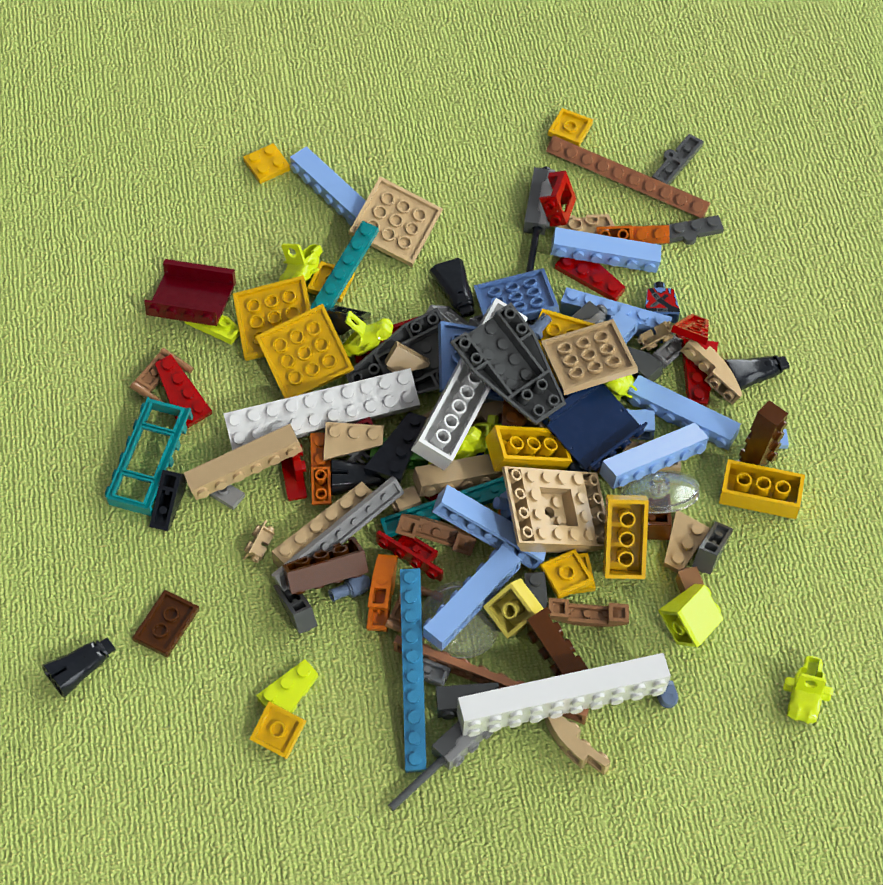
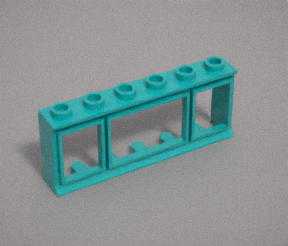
M147 397L146 402L141 405L139 418L134 421L132 435L127 438L126 449L119 457V466L113 471L111 485L107 486L105 490V497L109 505L152 517V504L156 500L162 470H167L168 467H172L174 464L172 456L175 450L179 451L180 449L179 438L181 433L186 434L187 432L186 421L187 419H193L191 408H184ZM155 410L178 416L173 430L146 423L151 411ZM143 430L170 436L154 476L127 470ZM124 476L151 483L143 502L116 495Z

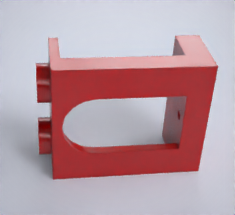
M566 170L550 172L548 179L553 189L551 196H544L539 199L548 222H550V227L567 225L577 198ZM567 204L563 212L561 205Z

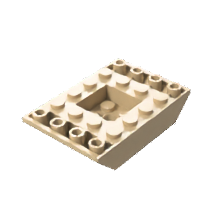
M502 467L516 542L520 551L566 553L576 549L577 553L581 554L604 549L605 506L597 473ZM545 510L548 511L550 517L545 514Z

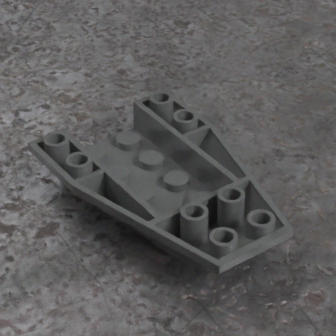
M511 302L498 310L493 318L470 333L464 332L450 342L474 375L534 425H537L566 405L534 331Z
M438 308L402 325L387 340L382 342L355 365L353 371L345 374L348 382L351 383L392 373L387 368L385 359L395 342L398 341L429 358L430 365L428 367L411 371L417 395L439 390L438 324L440 321H444Z

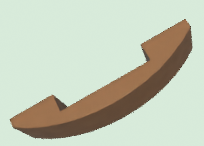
M401 514L395 533L410 538L417 536L450 546L453 551L471 556L477 540L476 537L450 524L410 514Z
M548 599V608L552 612L550 613V618L559 622L591 627H611L629 624V604L609 603L608 606L569 603V599Z

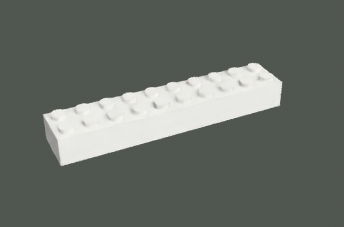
M496 298L487 309L479 326L493 318L495 313L507 304ZM521 314L524 320L527 321L528 317ZM462 358L459 360L411 451L442 470H445L455 458L491 389L473 374Z
M411 368L223 414L231 447L234 450L288 424H291L298 439L310 436V433L325 432L326 422L354 424L368 417L371 420H376L417 410L420 408V402Z
M664 653L458 697L457 716L462 735L473 737L488 730L489 732H496L506 726L514 728L529 721L530 723H537L543 718L550 717L555 719L565 713L577 714L582 712L583 709L591 708L595 710L606 704L618 705L624 700L632 699V701H636L651 694L652 696H659L666 691L671 675Z

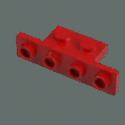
M303 451L294 457L281 461L288 501L307 498L303 472H307L305 460L301 461L300 456H303Z
M380 530L376 532V542L381 548H387L394 555H398L399 559L409 562L413 568H420L429 578L442 581L443 570L432 563L438 556L436 549L416 537L410 538L402 535L396 541Z

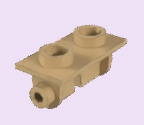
M664 321L655 326L654 329L657 333L655 335L652 329L640 334L637 341L640 345L643 344L644 346L640 350L647 349V351L656 348L658 346L656 343L661 340L667 342L674 338V333L671 332L673 327L671 322Z
M266 520L261 526L257 525L252 533L255 537L252 542L249 540L244 548L246 552L244 560L248 556L252 557L251 560L255 563L262 560L267 548L261 545V543L268 546L275 534L273 527L265 526Z

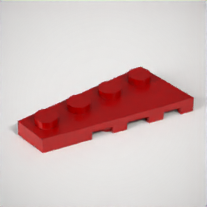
M561 257L555 264V270L607 299L617 301L625 291V286L599 263Z
M690 314L675 323L671 332L675 333V336L680 339L688 338L706 345L709 320L695 314Z
M683 339L681 347L683 348L690 339ZM707 341L706 345L699 344L705 350L711 346L717 352L719 342ZM682 353L687 398L707 407L711 387L705 381L708 375Z
M171 354L155 363L168 402L172 405L191 408L193 419H187V429L212 415L211 408Z

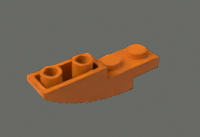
M669 225L596 227V234L652 244H670Z
M310 433L312 505H332L331 459L323 461L325 433Z
M378 554L368 600L369 612L366 629L369 631L388 632V627H385L390 616L392 595H394L398 555Z

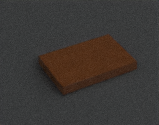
M164 590L133 635V641L168 658L200 610L199 606Z

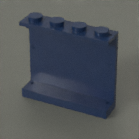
M604 384L574 392L565 399V406L541 421L585 472L592 470L596 472L601 468L603 460L617 455L616 451L620 448L622 450L627 448L632 443L630 440L634 437L636 439L640 438L645 433L644 428L648 424L645 422L639 425Z

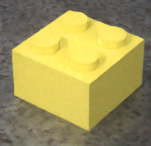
M521 578L508 584L483 606L507 639L523 630L527 626V619L544 609Z

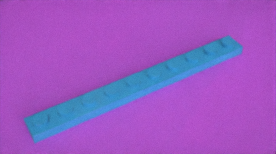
M420 568L400 569L405 772H424L427 769L421 570Z

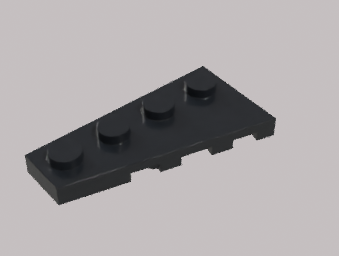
M409 412L364 467V472L385 479L393 476L401 483L414 453L411 449L424 427L427 417Z

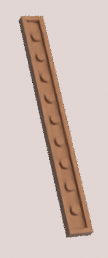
M554 135L546 150L548 153L699 218L705 217L711 204L706 200Z
M397 635L394 640V651L402 654V637ZM423 644V658L451 668L450 673L478 684L498 683L499 689L525 683L520 680H512L502 673L491 672L484 666L473 665L466 659L455 658L448 652L432 649L431 646ZM583 709L582 712L577 714L565 713L563 717L585 725L589 709Z

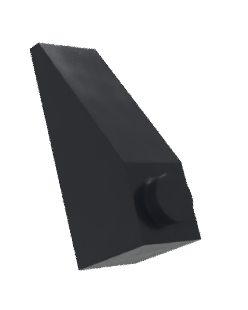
M162 470L149 527L164 531L170 530L185 492L187 480L184 474Z

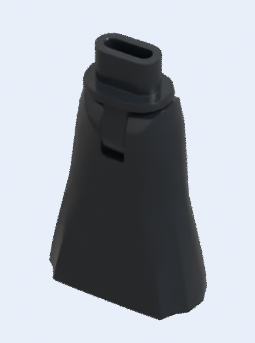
M455 258L434 265L429 273L442 289L452 307L457 312H460L463 318L475 314L473 296L463 260Z
M777 355L724 360L734 374L741 391L756 383L771 379L781 374L783 370L790 368L786 357H778Z
M331 459L332 496L348 493L361 482L369 489L378 488L388 479L364 472V467L367 463Z
M108 638L100 642L98 640L93 641L69 654L43 664L42 669L60 695L65 698L91 672L108 659L109 654L116 649Z

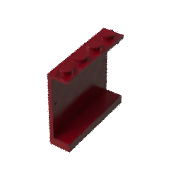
M165 259L163 262L164 276L152 300L144 301L146 315L217 326L236 284L235 269Z

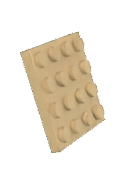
M380 176L349 230L348 235L353 237L362 221L379 228V232L370 246L412 267L443 208Z
M614 319L541 341L543 350L564 395L638 373V367Z

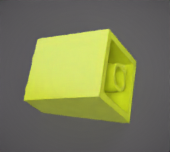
M693 584L658 610L677 645L698 647L723 620L719 606L714 603L711 597V591L703 584Z

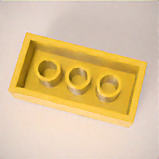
M495 425L485 437L494 471H502L504 466L566 470L572 462L569 452L547 428Z
M728 459L724 471L719 504L796 519L801 505L805 475Z
M606 495L603 574L605 578L645 579L649 508L647 496Z

